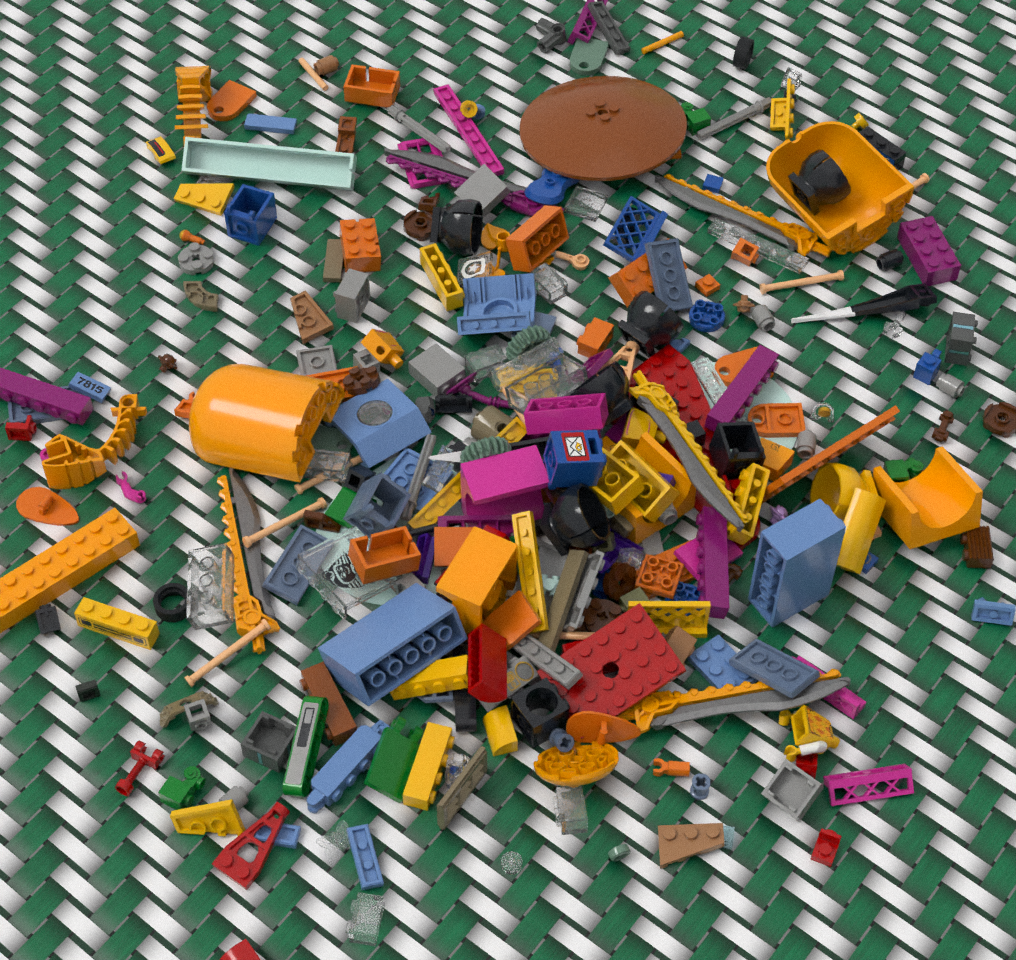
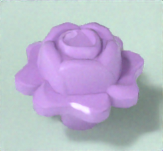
M777 505L775 508L769 507L772 518L769 521L773 524L788 516L787 510L782 506L780 507V505Z

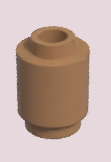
M333 55L321 58L314 63L315 72L319 76L338 70L339 66L338 59L333 57Z

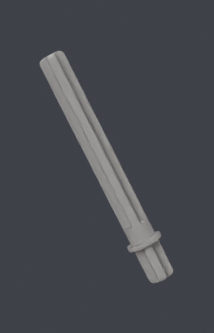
M768 97L761 101H756L755 104L699 130L697 138L704 140L757 113H763L764 110L771 107V98Z
M394 105L388 107V114L394 117L396 122H401L443 153L450 152V144L405 114L404 110L398 109Z
M426 435L408 490L411 497L400 516L401 520L409 521L413 510L417 508V498L430 461L428 457L432 455L436 443L435 435Z

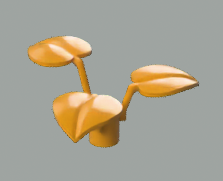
M489 223L485 225L482 231L481 244L489 250L498 249L497 263L495 267L489 264L486 265L485 272L475 275V278L505 275V271L498 268L500 266L501 252H508L505 239L510 236L509 232ZM552 255L548 256L532 272H541L554 261V257ZM481 267L477 269L476 273L481 271Z

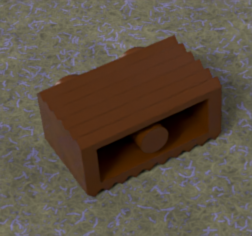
M980 526L961 533L960 543L964 545L962 559L966 561V567L991 568L994 557L989 526Z

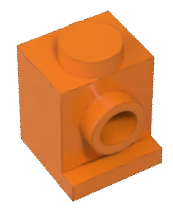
M740 238L732 251L731 259H736L747 266H750L751 263L755 264L760 256L758 254L759 247Z

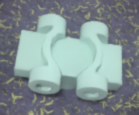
M541 574L544 595L548 591L550 592L549 596L553 597L560 577L552 576L551 579L548 578V575Z

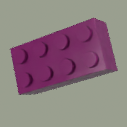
M933 216L900 223L897 238L923 284L926 283L927 286H932L958 279L961 264Z

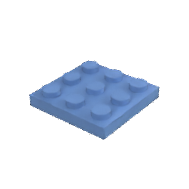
M405 447L383 474L388 475L392 481L403 486L408 492L420 454ZM430 460L417 498V508L413 511L418 513L453 478L454 472Z

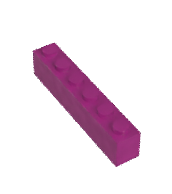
M759 345L707 414L704 427L715 431L718 423H731L741 419L745 408L751 406L754 395H759L762 384H767L771 372L777 370L779 354Z
M0 368V398L5 401H11L22 407H29L37 412H44L55 418H62L70 423L82 426L94 410L91 397Z
M703 506L701 513H698L696 517V525H699L696 534V541H699L696 556L699 558L697 574H700V579L697 583V590L700 591L698 601H710L709 617L724 619L730 609L727 519L713 507Z

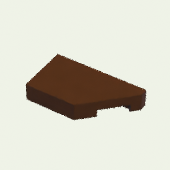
M435 193V196L430 198L429 196L421 197L418 210L433 212V207L438 206L440 193Z
M309 510L304 511L303 518L306 527L335 533L340 532L341 526L326 514Z

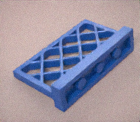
M630 196L603 246L630 262L634 261L646 253L645 243L654 242L668 213L663 210L661 213H658ZM630 203L637 206L638 210L632 211ZM645 213L652 215L654 218L647 220ZM640 214L642 220L636 221L634 215ZM629 215L632 222H625L623 216ZM644 224L647 231H640L638 225ZM627 226H634L636 232L630 233ZM623 227L625 233L619 234L617 228ZM638 236L640 243H634L632 237ZM627 237L629 244L623 245L621 238ZM610 239H617L619 245H613L609 242ZM631 248L634 255L628 254L625 249Z

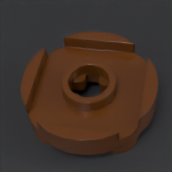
M412 210L404 217V232L418 241H425L431 236L433 212H417V210Z
M374 366L361 369L354 367L349 370V374L343 379V386L345 391H348V394L361 395L367 393V389L371 387L375 389L380 384L381 379Z
M1006 402L988 405L983 415V427L1004 438L1010 437L1011 434L1016 432V407ZM1004 417L1005 421H1002L999 418Z
M623 562L613 563L610 567L612 569L609 573H605L603 579L604 593L609 596V600L619 602L621 596L635 589L636 569L634 566Z
M592 599L588 608H584L582 616H585L583 624L586 627V631L596 632L622 615L621 607L609 600ZM602 615L605 616L607 619L599 621L598 616Z

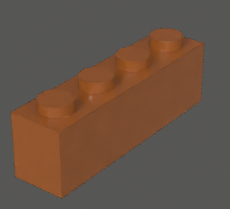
M324 662L301 670L302 679L299 682L302 690H307L309 696L326 697L328 699L329 709L324 729L328 741L332 740L334 746L346 742L357 730V726Z

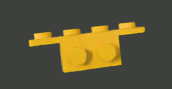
M791 78L787 79V98H771L770 130H785L786 140L793 138L791 123H794V113H791V111L795 108V101L792 99V94H795V84H792Z

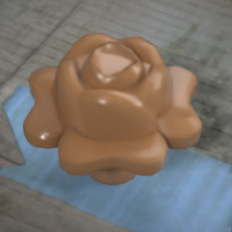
M741 295V300L733 304V306L737 307V311L741 313H749L751 307H755L754 304L748 301V295Z

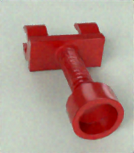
M140 740L137 741L130 751L131 758L136 760L137 763L125 780L120 779L117 782L115 789L120 794L129 796L134 789L132 783L145 765L157 770L158 765L162 763L165 757L163 751L156 749L152 756L149 757L144 754L147 749L146 743Z

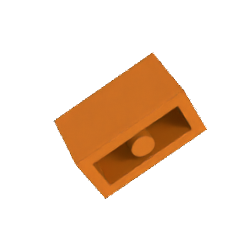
M594 317L592 322L586 325L584 334L580 335L577 339L578 354L589 358L604 351L613 338L614 325Z

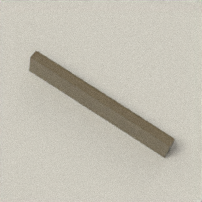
M569 550L547 613L549 630L542 631L538 639L539 642L553 652L556 650L589 555L584 550Z

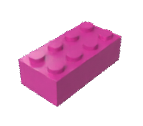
M606 393L530 399L524 411L527 435L533 434V436H541L551 431H599L604 428L609 415Z

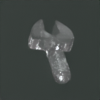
M904 311L899 312L893 323L886 321L883 328L885 336L889 330L894 329L892 339L900 337L903 328L899 327V325L906 316Z

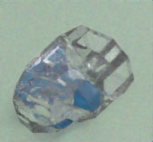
M448 754L444 778L448 789L469 763V757L464 754Z

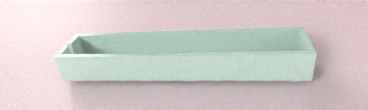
M185 137L182 171L191 175L353 191L355 175L352 172L356 171L357 157L353 153Z

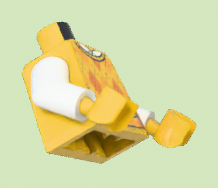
M803 705L794 713H791L789 710L780 711L779 724L787 726L791 719L795 745L799 747L796 748L793 745H788L785 748L784 755H786V759L790 762H794L798 754H801V756L813 753L823 754L829 747L832 749L838 747L840 739L833 735L830 721L806 705Z

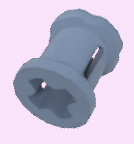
M555 728L551 731L549 741L559 751L568 752L573 748L574 738L567 734L564 729Z
M698 773L692 778L690 794L696 800H704L709 794L710 778L706 774Z

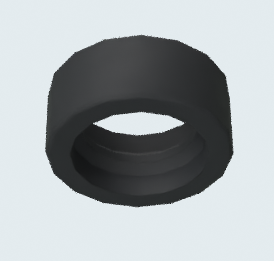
M741 36L734 52V67L747 69L753 54V39Z
M165 584L157 589L153 597L157 616L166 622L181 621L192 611L193 602L190 591L182 584ZM172 595H179L185 600L184 604L178 609L167 610L161 606L162 601Z

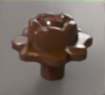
M164 354L163 356H158L162 364L159 370L165 373L167 369L178 368L175 364L177 359L172 355Z

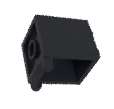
M723 422L717 424L708 448L719 478L722 475H726L728 480L738 479L741 471L752 463L763 466L766 456L754 422Z

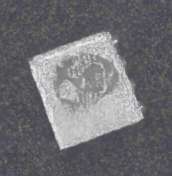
M356 525L298 554L296 564L298 572L306 577L309 584L320 593L322 599L327 601L332 606L333 611L343 619H346L347 610L389 588L396 592L395 582L403 577L398 575L367 584L361 582L348 556L350 539L365 536ZM368 539L367 551H369V550H368V549H369V542H370L369 539Z

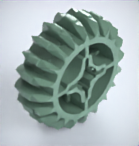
M528 326L527 329L522 328L521 332H517L515 337H511L512 341L508 342V347H506V356L509 363L518 370H526L527 368L531 369L533 366L537 367V364L547 359V355L550 354L554 342L548 330L542 326Z
M493 436L489 438L484 437V439L471 442L470 446H466L461 451L460 462L465 463L512 451V448L505 438H500V436L495 438Z

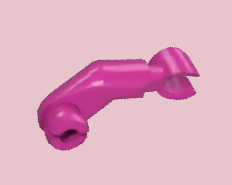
M122 471L124 480L119 479L116 474V483L121 485L126 499L139 504L145 502L146 493L143 490L137 491L132 489L130 483L127 482V474Z

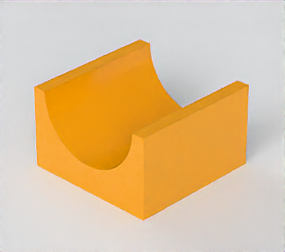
M645 432L640 435V440L635 450L655 470L660 473L673 475L676 484L674 488L680 494L672 503L679 518L694 508L696 488L691 483L683 465L650 434ZM631 502L619 512L634 527L631 534L626 538L637 545L667 526L660 522L659 519L654 523L645 518Z
M943 446L936 448L932 461L923 472L904 482H894L881 466L873 468V480L878 496L886 500L881 515L909 549L980 527L983 491Z
M475 526L436 586V592L450 599L452 605L456 607L467 638L471 631L483 623L488 615L505 602L506 591H513L517 581L518 544Z

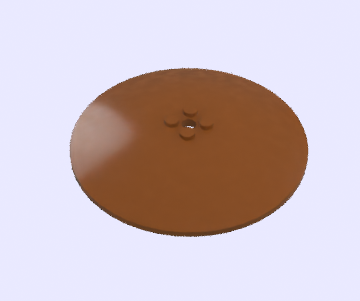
M620 76L585 77L557 85L534 99L524 111L520 121L521 143L527 154L536 163L556 174L586 181L621 180L652 171L677 153L685 140L687 131L685 113L674 97L648 82Z

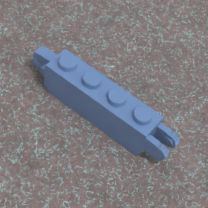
M379 720L372 727L363 725L353 733L311 779L312 792L306 800L308 811L315 814L325 804L330 807L333 802H337L341 798L343 791L348 786L350 787L354 784L361 771L364 772L369 767L383 729L386 727L390 728L388 724Z

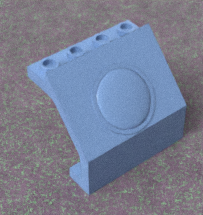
M534 273L463 279L465 303L463 316L457 317L458 335L522 331V328L527 329L528 326L533 327L535 325L537 291Z

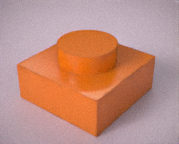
M708 274L697 280L695 287L707 297L718 291L720 284Z

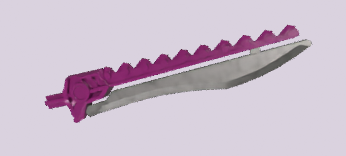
M384 148V155L387 156L386 162L388 164H398L401 169L409 168L415 174L423 173L428 179L437 178L440 183H451V186L454 188L460 187L476 172L446 157L418 151ZM502 181L508 187L510 193L501 202L505 206L510 207L511 210L527 216H533L545 206V204L537 203L527 198L524 193L526 187Z

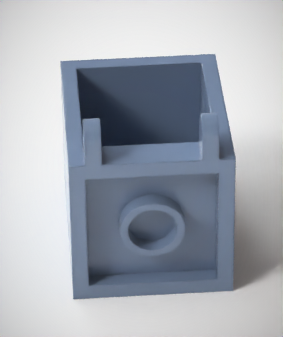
M380 472L362 483L343 520L365 536L367 535L370 539L371 534L394 529L411 494L403 486L392 481L388 475ZM373 495L383 502L382 506L371 500Z

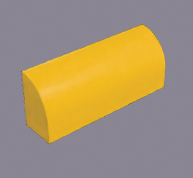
M855 488L844 519L846 530L836 566L843 570L861 574L886 503L885 499L871 492Z

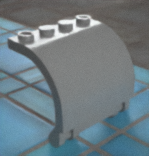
M536 537L539 547L541 574H546L551 579L552 576L560 577L568 554L561 557L553 545ZM597 550L593 554L588 555L562 631L573 632L577 627H581L585 617L582 616L584 608L587 609L591 602V597H589L591 589L594 590L598 583L596 575L598 571L603 569L605 564L603 559L605 553ZM518 575L513 591H506V600L518 590L522 591L520 575ZM548 591L544 595L547 613L553 597L549 596L550 592Z

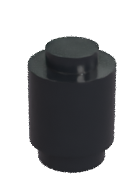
M897 249L880 254L876 258L877 267L881 271L893 269L902 265L904 256Z

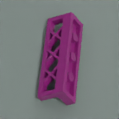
M594 0L586 1L567 41L568 43L573 45L576 38L586 43L589 42L597 23L587 6L590 2H595ZM597 0V1H603V3L605 4V6H606V4H607V2H608V0ZM590 20L592 25L587 26L585 21ZM585 30L588 37L579 33V31Z

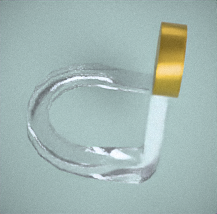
M826 402L816 403L812 408L810 419L818 420L821 417H825L828 422H834V409ZM820 406H825V407L819 408V409H818V415H816V411H815V410H816L818 407H820Z

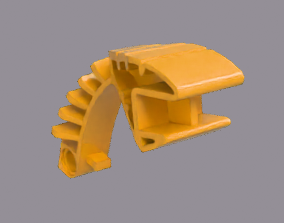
M211 66L175 68L179 103L183 102V105H177V110L183 111V115H176V120H184V125H175V129H184V144L185 137L202 138L201 128H208V124H201V119H205L206 114H200V110L204 109V104H200V102L209 101L213 95V89L210 85Z
M137 394L124 395L120 398L119 407H110L112 416L117 417V422L111 436L99 449L89 448L61 434H58L45 444L49 459L43 460L42 466L49 488L71 489L72 487H82L84 484L93 481L95 477H99L107 472L105 460L108 459L114 465L118 463L117 455L123 457L125 455L124 448L129 450L131 448L130 442H134V434H136L135 419L147 414L146 407H140Z

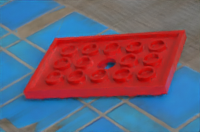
M639 603L560 655L561 658L583 674L569 690L541 669L537 671L541 679L547 678L550 683H554L560 697L567 700L570 706V718L572 715L582 711H594L618 717L686 672V669ZM609 663L616 664L619 667L618 675L614 678L605 677L603 674L605 665Z

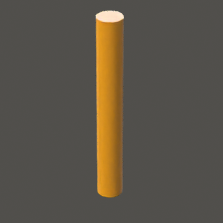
M679 31L642 48L641 52L643 54L651 52L684 37L682 31Z

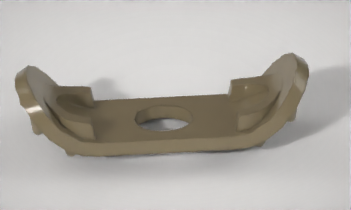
M204 691L187 696L164 706V709L159 714L160 726L163 728L167 727L169 721L175 719V715L184 712V706L181 705L185 702L193 703L204 699L206 706L209 704L217 706L219 702L211 693L208 694Z

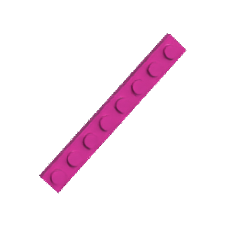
M449 84L434 88L435 97L480 166L485 164L496 176L504 174L503 166L472 119L461 114V102Z

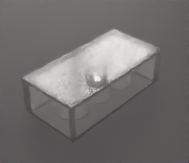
M562 354L505 387L509 407L524 415L530 399L569 396L574 389L588 379L586 367Z
M227 543L188 550L186 619L195 630L233 623V552Z

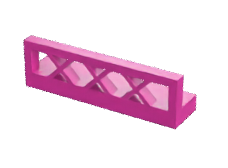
M800 655L797 658H795L803 662L804 664L818 670L819 672H821V674H826L817 667H815L813 664L802 658ZM846 687L823 698L853 720L866 705V701Z
M906 764L823 776L824 785L828 787L831 806L914 793L912 768ZM907 778L906 789L899 790L894 786L899 779ZM885 781L888 787L884 792L878 793L874 790L879 782ZM864 784L868 787L867 791L861 796L853 793L858 785ZM844 788L848 791L842 799H835L834 789Z

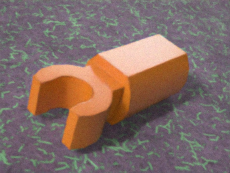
M656 758L653 761V765L661 767L660 769H653L654 776L668 774V776L689 777L690 762H665L660 758Z

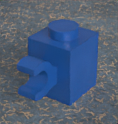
M935 349L932 354L925 352L916 364L913 378L930 385L939 372L942 361L939 356L942 354V351Z

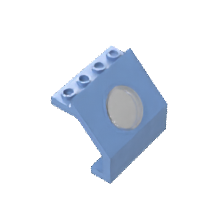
M388 378L380 382L375 389L371 387L367 389V393L357 395L340 404L331 423L324 422L328 427L335 426L353 444L363 461L360 465L366 468L376 465L432 433L419 408Z

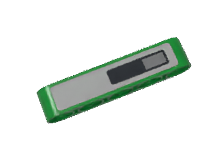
M305 696L303 698L282 786L283 794L286 796L307 797L309 794L329 709V702L326 697Z

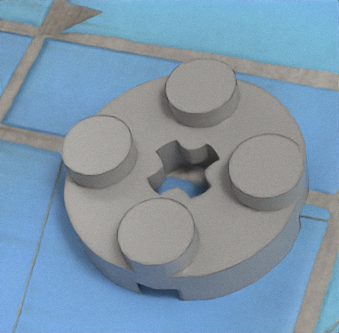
M193 242L180 252L178 261L181 270L186 274L196 275L195 273L199 272L204 274L213 267L214 255L213 251L208 247Z

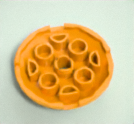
M576 741L573 748L568 752H561L554 746L540 753L538 761H534V770L546 782L575 788L596 782L609 775L618 764L619 754L615 747L607 743L599 745L597 741H593L592 745H581V742Z

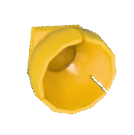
M837 462L825 463L818 469L812 480L810 503L821 499L844 522L855 488L878 495L871 471L863 470L859 474L855 468Z

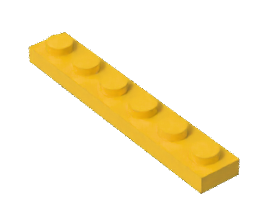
M525 511L513 514L512 522L515 543L518 544V568L521 590L542 621L539 626L529 633L533 634L547 631L549 627L534 516L532 511Z

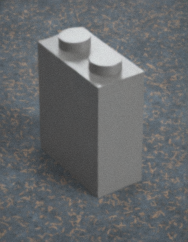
M483 164L454 193L457 196L456 201L464 199L480 201L484 218L510 191Z
M437 343L408 362L409 374L433 396H439V394L446 395L448 390L465 379V368Z

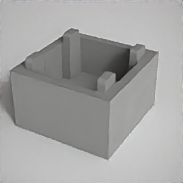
M349 268L344 273V278L338 289L333 292L336 302L335 312L337 313V318L357 323L371 298L369 274Z
M785 759L761 794L800 822L824 787L820 782Z

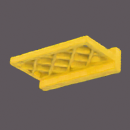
M628 601L627 611L640 603L644 610L651 614L649 617L661 634L662 632L667 634L671 628L679 626L694 638H707L710 601Z

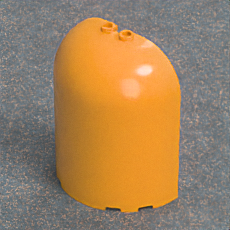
M828 121L814 124L797 133L796 140H785L771 152L767 159V176L772 188L822 241L837 254L845 255L849 251L852 253L861 251L883 237L888 232L887 228L892 222L896 223L904 213L902 209L906 203H910L914 191V186L856 129L841 122ZM816 150H823L836 162L846 176L851 187V193L836 204L819 205L820 212L814 216L794 195L788 176L793 172L798 176L802 162Z
M231 364L221 367L203 381L194 396L189 414V435L193 449L198 457L211 464L300 483L316 453L311 439L322 418L324 422L331 423L345 396V391L339 383L268 368L247 364Z

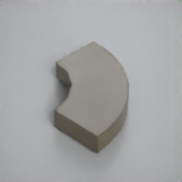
M183 281L185 295L193 305L203 310L218 312V294L206 291L202 287L201 281Z
M620 513L611 517L610 528L617 531L624 539L628 537L634 529L632 524Z

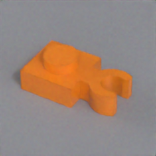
M194 392L189 394L188 400L183 399L174 409L175 416L189 419L191 405L195 396Z

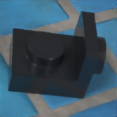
M51 604L39 606V610H36L35 613L40 634L44 635L61 630L56 606L51 607Z

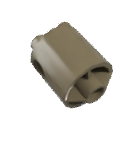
M488 406L474 416L471 436L477 441L478 439H484V437L489 438L493 436L495 438L513 419L496 407Z

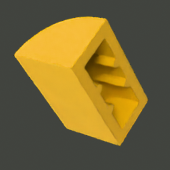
M507 705L497 707L488 712L483 718V724L493 756L518 751V740Z

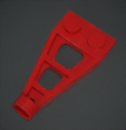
M276 802L268 813L225 846L213 861V867L245 890H248L261 873L285 818L289 815L290 811L281 803ZM267 826L271 829V834L266 842L262 843L254 835L261 827ZM247 843H253L258 847L256 858L251 863L238 856L239 849Z

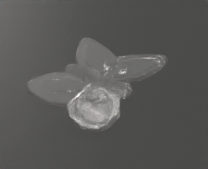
M344 820L337 824L335 832L331 831L330 835L316 839V843L319 846L326 848V859L332 865L339 861L342 853L341 847L343 850H346L348 848L346 844L350 845L346 833L349 826Z

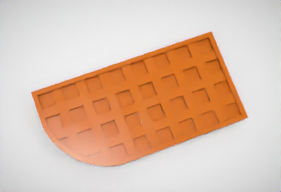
M895 405L766 486L762 503L895 420L894 415L900 412L898 407Z

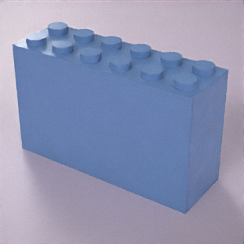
M821 499L761 531L748 600L771 627L778 625L829 595L846 526L843 520L838 518L832 512L830 506Z
M415 583L319 646L318 650L333 681L369 707L468 638L456 607L418 583Z

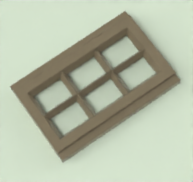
M481 746L437 804V824L440 829L444 830L486 774L487 750L485 747Z

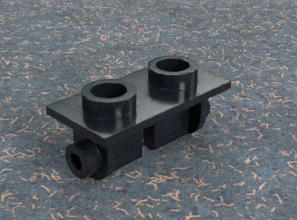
M439 394V396H435V413H472V396L467 394L452 397V395Z

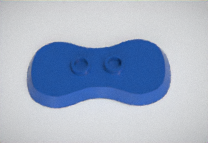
M544 168L541 178L530 183L524 193L532 201L545 205H554L564 199V193L569 186L576 184L580 180L565 177Z

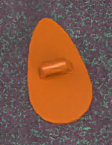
M31 487L23 491L16 501V508L19 514L26 519L57 526L73 525L79 522V516L73 506L47 488Z
M594 711L576 713L566 723L567 734H570L575 741L582 743L597 741L599 745H604L605 743L631 740L641 734L639 727L625 719Z

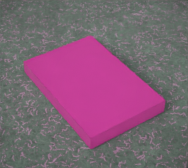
M695 538L676 549L674 555L698 581L700 579V574H697L699 558L696 556L699 541H696ZM727 539L728 563H732L742 557L743 552L732 540Z

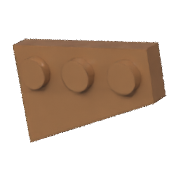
M306 290L290 298L302 344L334 329L333 323Z
M723 823L658 826L660 869L668 867V864L677 861H685L686 858L696 854L702 855L724 847Z

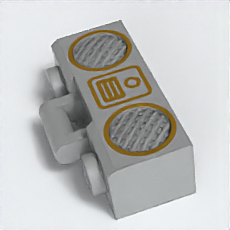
M524 655L519 659L515 656L507 662V698L539 675ZM479 700L487 712L503 702L488 703Z

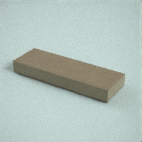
M328 239L323 282L341 283L343 268L341 239Z

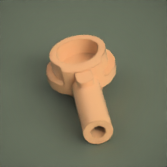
M556 251L555 254L556 258L568 261L572 264V267L580 271L585 270L590 262L589 258L584 254L572 256L560 251Z

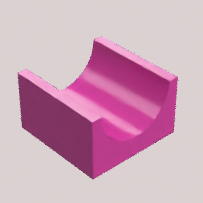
M536 445L460 464L461 509L463 515H513L532 511L534 520L542 519L544 504L541 489L548 487L549 480ZM496 522L483 523V528L489 525L496 529ZM500 522L501 532L507 534L508 537H511V533H513V522ZM467 523V526L479 528V523Z

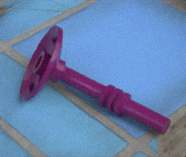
M476 372L470 374L446 392V395L461 392L462 395L469 394V396H472V399L488 406L513 409L507 400H501L500 397L498 399L496 397L492 398V396L486 397L470 390V384L476 377Z

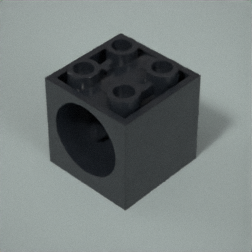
M547 678L511 696V719L532 748L548 741L553 729L560 728L566 730V723L569 719V703L565 698L562 699L556 685L550 683ZM543 708L551 711L552 713L545 716H539L533 714L531 711Z

